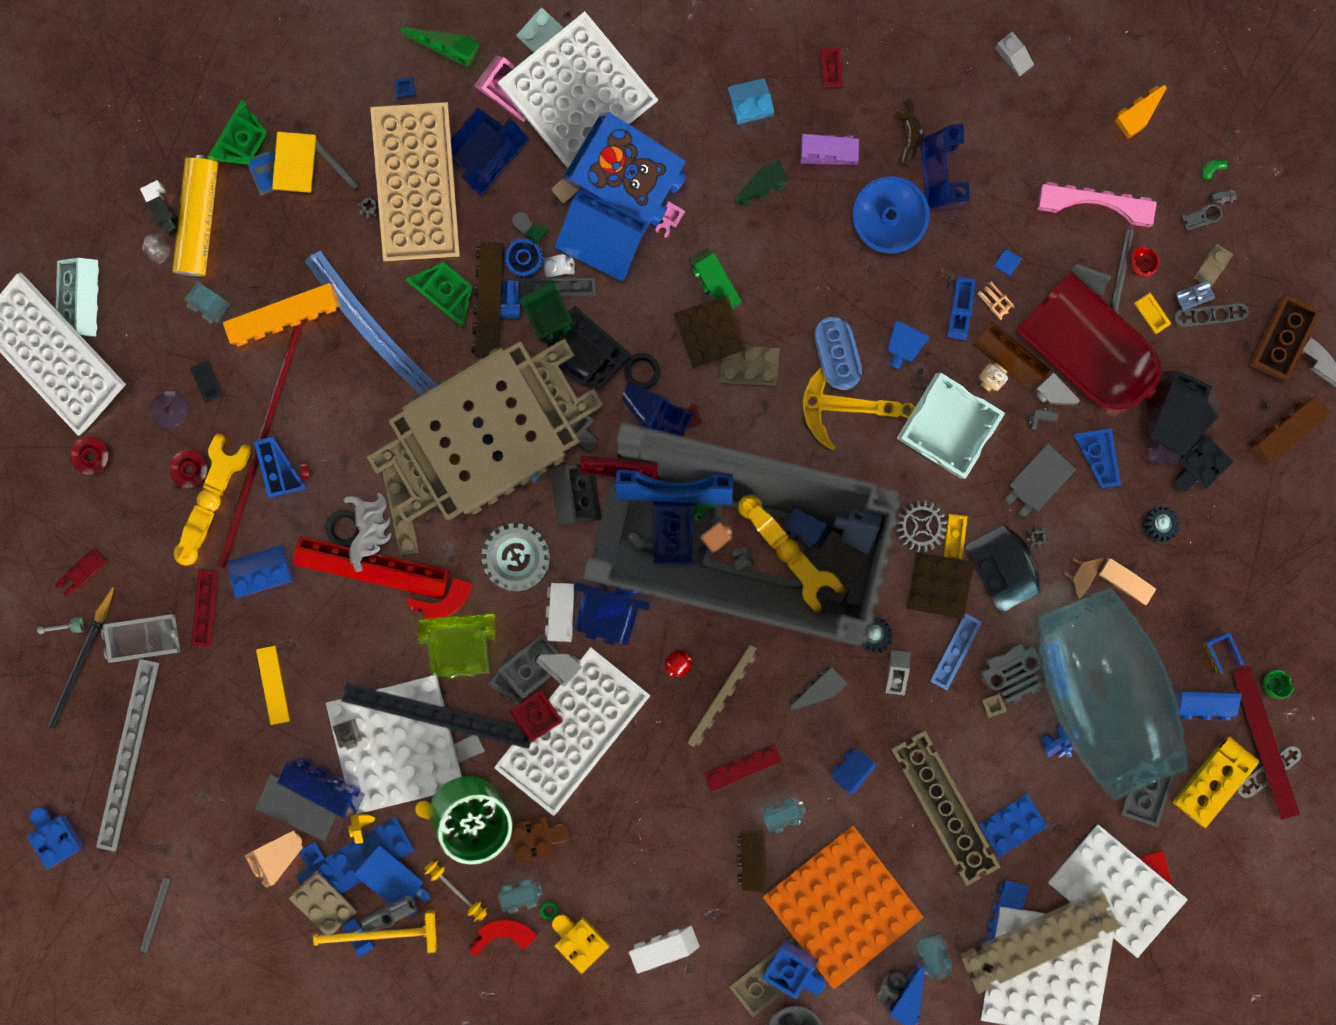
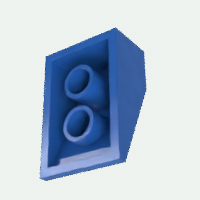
M856 748L853 751L849 749L843 756L844 762L841 765L837 764L831 771L833 774L831 778L851 795L854 794L877 766Z
M919 962L907 978L906 985L901 989L899 997L895 1001L893 1000L887 1010L892 1018L903 1025H916L920 1019L919 1013L925 968Z

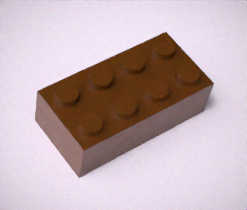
M1287 294L1281 297L1249 366L1282 382L1289 380L1321 311Z
M1308 396L1300 400L1296 404L1298 408L1286 412L1282 416V421L1275 422L1267 428L1269 431L1267 434L1259 435L1252 441L1254 445L1250 448L1264 465L1275 462L1332 414L1318 396Z

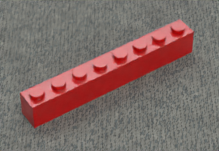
M303 536L299 537L295 547L294 565L438 599H444L448 586L450 570L375 553L374 555L361 558L360 563L363 570L355 572L353 564H350V547Z

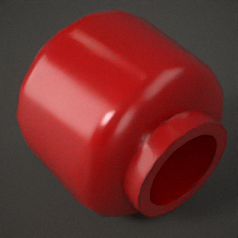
M675 650L665 659L664 662L667 666L665 670L671 677L675 675L681 678L692 668L691 662L693 660L684 650Z

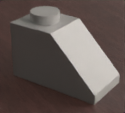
M1013 32L997 43L995 49L1019 77L1034 65L1025 46Z
M1055 373L1051 374L1035 389L1037 392L1036 397L1042 403L1075 405L1080 401Z
M891 650L885 693L905 695L910 671V652Z
M568 654L540 655L536 660V663L563 687L582 668L580 661Z

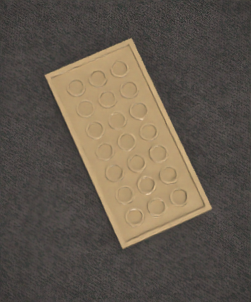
M448 102L370 107L383 261L460 256Z

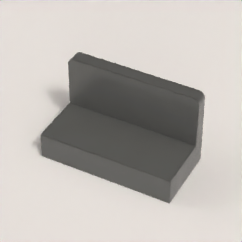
M1074 264L1070 270L1099 297L1103 296L1111 276L1078 264Z

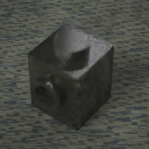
M355 719L332 726L339 748L346 747L349 750L357 747V742L362 741Z

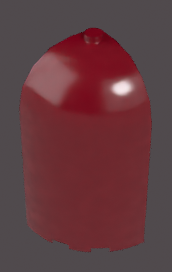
M1072 271L1048 295L1050 299L1046 297L1016 329L1021 336L1081 391L1101 406L1115 410L1129 409L1140 403L1145 397L1149 399L1157 391L1155 387L1160 381L1162 369L1161 362L1153 347Z

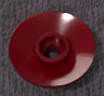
M95 437L79 439L74 443L70 451L72 466L78 472L85 475H93L102 471L109 458L106 445ZM89 453L94 454V458L92 460L88 459Z
M193 450L180 451L172 458L169 465V473L172 480L183 488H193L200 485L205 480L208 472L205 458ZM188 466H192L193 471L191 473H188L186 471Z

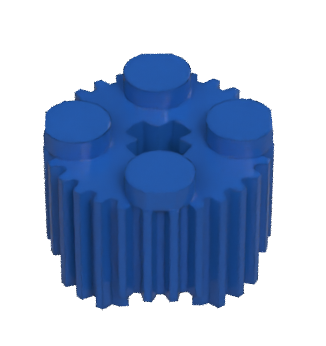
M519 238L518 241L515 239V242H511V245H508L509 248H506L507 252H505L504 261L512 275L515 274V277L529 278V276L533 277V274L537 275L536 272H540L539 270L543 266V254L536 242L533 243V240L529 241V239L525 240L524 238L521 240ZM523 254L525 257L529 256L528 261H519L521 259L520 256Z

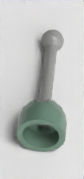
M76 617L71 619L68 625L46 628L40 626L37 628V632L43 634L46 631L69 628L74 633H80L84 631V622L82 617Z

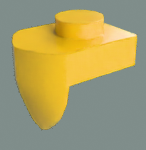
M367 814L351 815L352 825L348 826L350 837H354L356 844L364 843L362 828L371 824L375 817Z

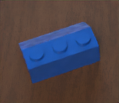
M283 545L228 561L230 581L236 598L294 581Z
M1176 692L1175 715H1181V719H1192L1194 715L1200 716V719L1212 720V716H1219V720H1231V717H1237L1241 694Z

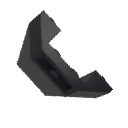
M1178 370L1164 371L1159 383L1155 387L1157 391L1149 399L1147 398L1149 440L1185 455L1217 420L1222 403L1211 385Z

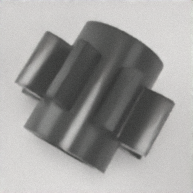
M370 194L369 198L362 196V203H357L359 207H362L359 213H366L367 219H369L370 215L377 217L376 212L379 210V206H377L378 199L374 201L372 194ZM371 203L374 208H370L368 211L365 206Z
M1034 526V532L1027 531L1030 536L1025 541H1030V548L1037 545V549L1040 550L1041 544L1048 545L1045 540L1050 535H1045V528L1038 530V527ZM1040 534L1041 541L1035 542L1033 535Z

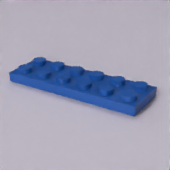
M395 816L363 835L364 843L356 844L355 841L351 842L296 875V878L300 885H302L318 871L340 893H343L362 882L354 875V872L379 844L398 860L414 851L415 848Z

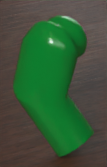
M696 503L691 510L693 519L696 521L701 520L706 509L716 508V504Z

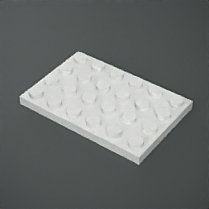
M1099 824L1093 828L1048 881V884L1070 902L1079 898L1082 902L1089 900L1088 894L1101 889L1110 905L1106 910H1111L1114 913L1120 926L1119 929L1114 931L1113 938L1137 958L1188 900ZM1091 913V919L1094 920L1097 915Z

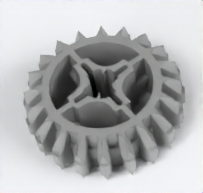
M917 500L915 501L916 507L909 503L908 507L910 510L905 507L902 508L905 515L899 513L898 517L902 521H897L896 523L901 525V528H896L895 530L896 532L902 531L898 539L905 537L906 540L902 544L906 545L909 542L908 549L911 550L916 545V552L920 551V546L923 547L924 552H927V545L933 550L935 548L933 542L940 545L941 542L937 538H945L940 533L941 531H947V528H942V525L947 524V521L940 520V518L945 516L944 513L937 514L940 511V507L933 510L934 503L926 507L927 501L924 500L922 506H920V502ZM923 510L930 514L924 519H920L913 512ZM908 518L914 525V528L909 535L906 530V521ZM933 518L937 524L935 535L929 528V523ZM928 519L924 525L925 531L921 529L914 533L919 526L917 522L920 521L922 523V521L925 522ZM922 533L928 536L930 540L918 542L913 540V538Z

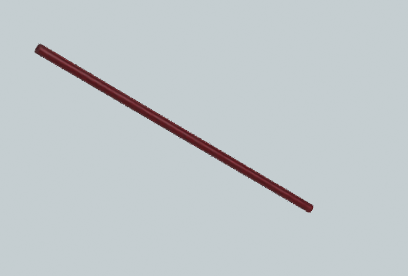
M304 319L301 320V324L293 328L258 440L267 437ZM256 448L254 449L217 564L219 567H225L259 462Z

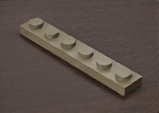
M393 441L377 444V449L379 450ZM391 465L382 472L400 556L420 553L413 520L405 523L396 506L408 500V495L404 482L394 465Z

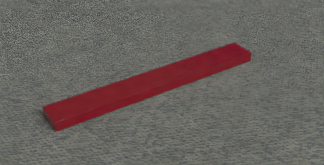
M1250 666L1234 671L1232 675L1238 693L1241 694V702L1280 820L1300 815L1252 668Z

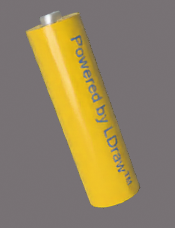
M196 155V158H185L172 272L186 276H206L218 162L207 159L208 156Z

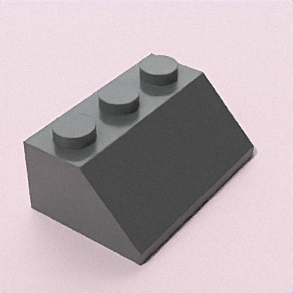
M580 464L564 465L550 469L559 526L602 519L595 475L580 473Z

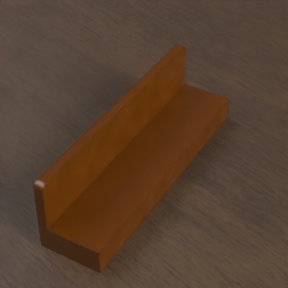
M993 321L990 322L973 343L974 346L1004 368L1008 374L1030 392L1041 383L1051 370Z

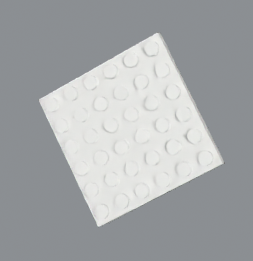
M583 12L497 83L567 168L600 113L610 112L627 124H631L658 101L657 97L586 12Z
M437 675L378 689V691L444 707ZM341 699L326 703L353 815L433 796L447 782L462 777L450 729L341 702Z
M1000 907L995 938L1027 924L1046 913ZM1103 930L1097 933L1099 938L999 984L998 980L991 982L992 988L986 990L984 994L980 1020L1005 1025H1098L1114 931L1106 934Z

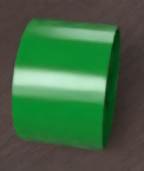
M474 776L455 778L444 784L431 801L429 808L430 823L443 850L452 859L466 864L482 863L495 857L506 846L512 830L511 817L496 789L486 780ZM452 818L450 822H445L447 819ZM487 818H496L495 822L489 821ZM451 831H454L449 839L445 837ZM472 835H477L478 838L472 840Z

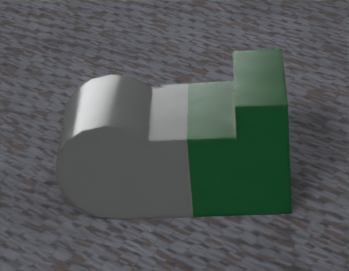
M523 212L516 213L513 216L512 222L514 227L530 241L536 242L537 245L549 232V229L543 224L538 228Z

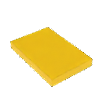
M277 132L273 190L311 193L316 135Z

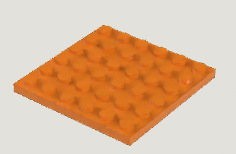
M853 825L762 896L801 949L818 959L816 968L833 990L924 918Z

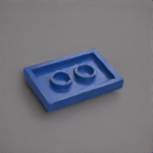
M1028 794L1023 795L978 824L998 857H1001L1048 827Z

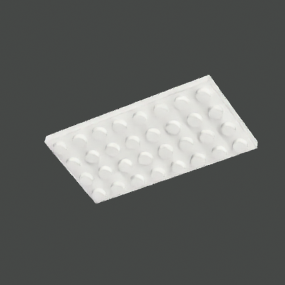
M22 273L16 274L0 294V353L69 427L80 436L126 384Z
M591 647L580 660V665L582 666L580 671L565 687L560 685L549 698L550 703L563 722L532 742L529 749L512 745L494 767L553 816H555L651 696Z

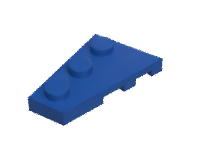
M1112 428L1074 434L1101 488L1121 485Z

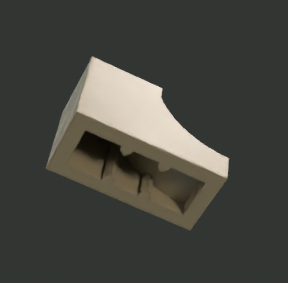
M1216 244L1212 247L1193 280L1199 284L1209 281L1210 287H1212L1233 254Z

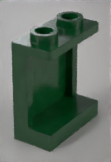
M553 282L518 299L541 343L543 341L548 343L554 340L555 335L559 333H568L575 325Z

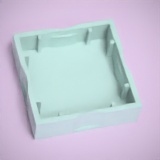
M936 373L896 439L957 477L966 479L980 456L982 447L992 436L1005 413L984 399L972 395L963 386L946 375Z

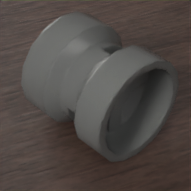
M749 546L731 551L732 557L735 558L734 566L736 570L754 565L753 559L749 555L751 552Z

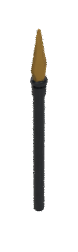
M114 587L110 589L95 611L88 636L47 725L51 728H55L95 636H97L103 621L108 616Z

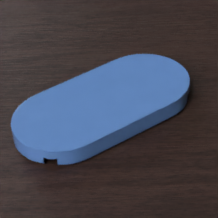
M827 317L817 325L814 332V341L825 380L830 386L839 390H847L857 385L862 374V365L853 332L846 321L844 322L838 317Z

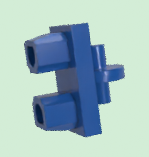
M1062 724L1056 729L1060 738L1054 740L1050 734H1047L1041 739L1048 757L1056 752L1059 758L1064 754L1069 758L1072 756L1070 750L1075 747L1072 741L1077 738L1074 729L1070 730L1068 726Z

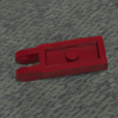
M92 548L65 573V576L56 582L55 586L57 588L62 587L70 579L74 584L63 592V595L67 597L75 589L80 588L107 561L95 548Z

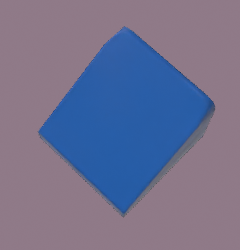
M1005 249L994 267L1011 276L1021 258Z

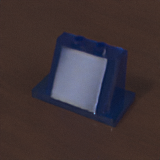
M477 107L458 132L451 138L452 160L465 171L461 176L465 183L477 195L482 197L529 138L510 118L502 125Z
M627 383L623 392L622 400L639 421L641 428L683 438L693 415L692 412L669 403L670 400L662 395L655 394L631 383Z
M575 582L573 590L583 592L573 630L586 633L585 637L596 640L597 637L603 638V643L615 645V642L629 645L639 609L649 611L650 603Z

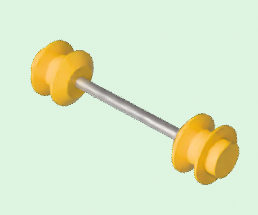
M432 860L424 868L426 870L425 874L429 873L432 876L431 881L439 877L471 907L468 910V916L473 915L475 917L474 922L476 920L480 922L488 914L486 912L487 907L483 909L480 906L481 901L473 905L442 875L445 866L439 867L437 865L438 860L436 862Z

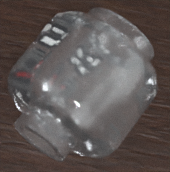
M160 234L148 235L142 244L143 252L152 262H164L170 255V245Z

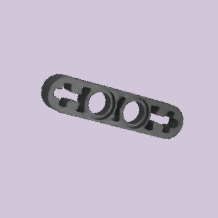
M1243 303L1189 308L1184 311H1177L1173 320L1179 327L1238 322L1248 317L1249 309ZM1238 307H1240V310H1244V314L1239 317V314L1231 315L1232 319H1230V312L1238 310ZM1218 309H1222L1226 313L1225 318L1222 320L1216 317ZM1199 311H1203L1207 315V319L1203 322L1197 319ZM1191 312H1193L1192 318L1194 323H1192V319H1187L1184 323H1182V320H1178L1181 313L1186 317L1191 316Z

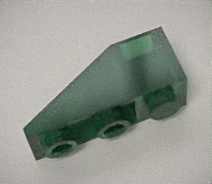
M780 160L763 166L734 199L735 206L740 204V207L751 203L750 199L755 197L761 199L768 196V192L774 189L778 192L786 188L785 185L788 184L789 180Z

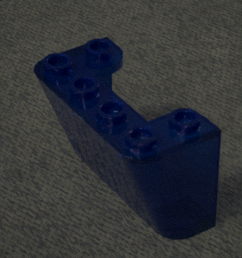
M963 124L944 127L925 136L921 143L926 200L929 208L933 210L965 208L970 202L968 181L949 183L946 152L955 151L959 144H965ZM962 187L965 190V195L962 193V191L955 188Z

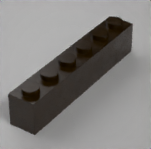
M480 242V247H477L476 258H480L479 266H476L475 277H479L478 285H475L474 296H478L477 304H474L473 315H477L476 323H473L472 334H476L475 342H472L471 353H475V358H485L489 356L490 351L499 347L504 243Z

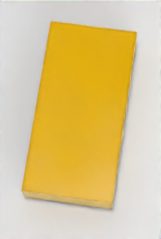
M1150 292L1133 303L1154 335L1171 324Z

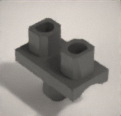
M888 972L879 988L880 991L877 993V997L883 1003H886L890 998L895 1001L899 997L901 989L906 985L905 975L901 972H894L893 974Z

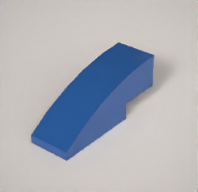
M957 277L947 337L961 340H966L976 279Z

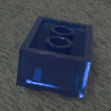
M653 501L654 563H693V503Z

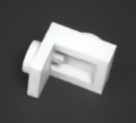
M561 254L543 259L546 278L575 273V263L570 255Z

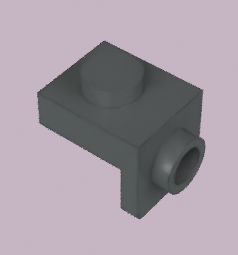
M1050 408L1034 410L1033 414H1029L1028 425H1031L1030 430H1036L1038 420L1056 422L1058 413H1054V409Z

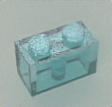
M198 281L184 299L188 302L187 307L194 312L199 310L204 313L202 317L211 324L213 321L219 324L232 306Z

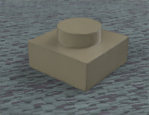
M1000 693L982 699L988 718L1007 712Z

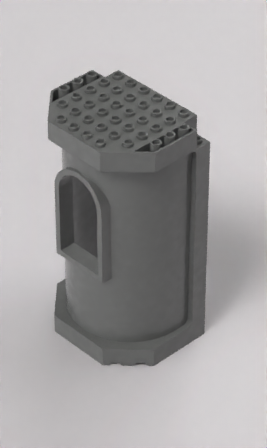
M621 423L617 439L618 458L658 463L657 480L664 482L687 483L707 478L713 474L733 475L732 505L725 506L738 509L740 499L745 495L752 494L761 500L762 509L771 517L787 520L794 508H797L825 523L840 536H842L843 530L833 526L837 515L848 519L852 510H858L883 517L868 553L871 557L841 603L838 604L820 591H817L816 598L822 605V611L816 613L803 599V583L800 580L784 579L744 568L736 570L735 566L711 561L712 553L703 543L701 537L720 523L724 505L716 504V508L706 509L702 515L703 518L696 521L691 515V510L696 503L616 500V477H612L594 547L597 554H593L591 559L588 558L584 574L586 580L684 602L835 639L836 641L856 646H862V643H866L869 632L865 630L868 624H872L875 612H872V607L877 604L879 593L876 590L877 586L882 584L884 573H881L883 566H886L889 554H886V549L891 546L893 535L890 532L896 526L898 519L895 511L900 505L901 497H898L899 492L858 480ZM636 531L645 541H655V550H637L629 541V534Z

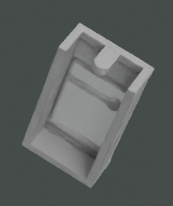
M175 614L103 624V629H101L102 640H105L106 643L104 657L108 659V663L180 652Z

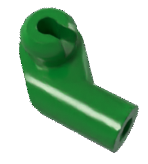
M1209 160L1202 168V177L1204 179H1211L1216 169H1227V160Z

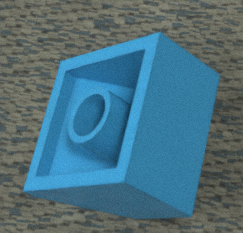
M764 78L727 87L736 124L774 115L770 92Z

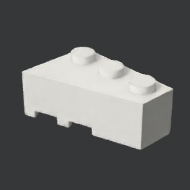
M551 583V587H547V598H550V606H546V617H549V623L545 625L547 641L572 642L575 584Z
M691 925L681 930L675 929L670 931L668 935L663 937L662 935L653 937L648 943L642 941L634 944V949L629 951V954L638 974L689 956L700 946Z

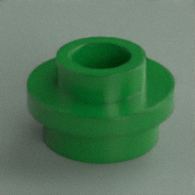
M545 901L541 904L539 912L545 920H553L558 915L559 908L555 902ZM547 907H551L553 909V912L551 914L546 913L545 909Z

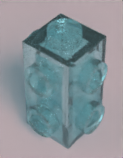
M791 797L782 801V805L775 808L772 805L763 809L765 813L761 815L769 833L777 834L784 831V827L791 824L794 827L801 824V819L805 818L803 814L806 813L803 803H798L797 799L793 800Z
M528 879L519 882L520 886L512 887V885L501 887V891L497 894L502 912L507 911L508 914L518 912L519 907L526 906L528 909L538 906L537 902H540V896H543L541 886L537 885L536 881L531 882Z
M941 934L921 939L917 945L918 953L923 957L925 974L928 975L929 979L936 978V981L947 978V974L952 971L951 968L953 967L951 958L947 957L945 950L947 945L945 939L941 938Z

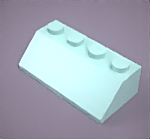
M85 258L57 261L56 310L82 338L95 337L98 311V260Z

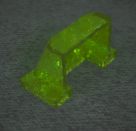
M496 615L419 620L417 640L418 644L428 643L431 676L437 675V677L454 678L460 675L474 676L476 674L489 673L487 639L495 638Z

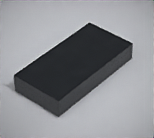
M208 360L190 368L205 403L223 396Z

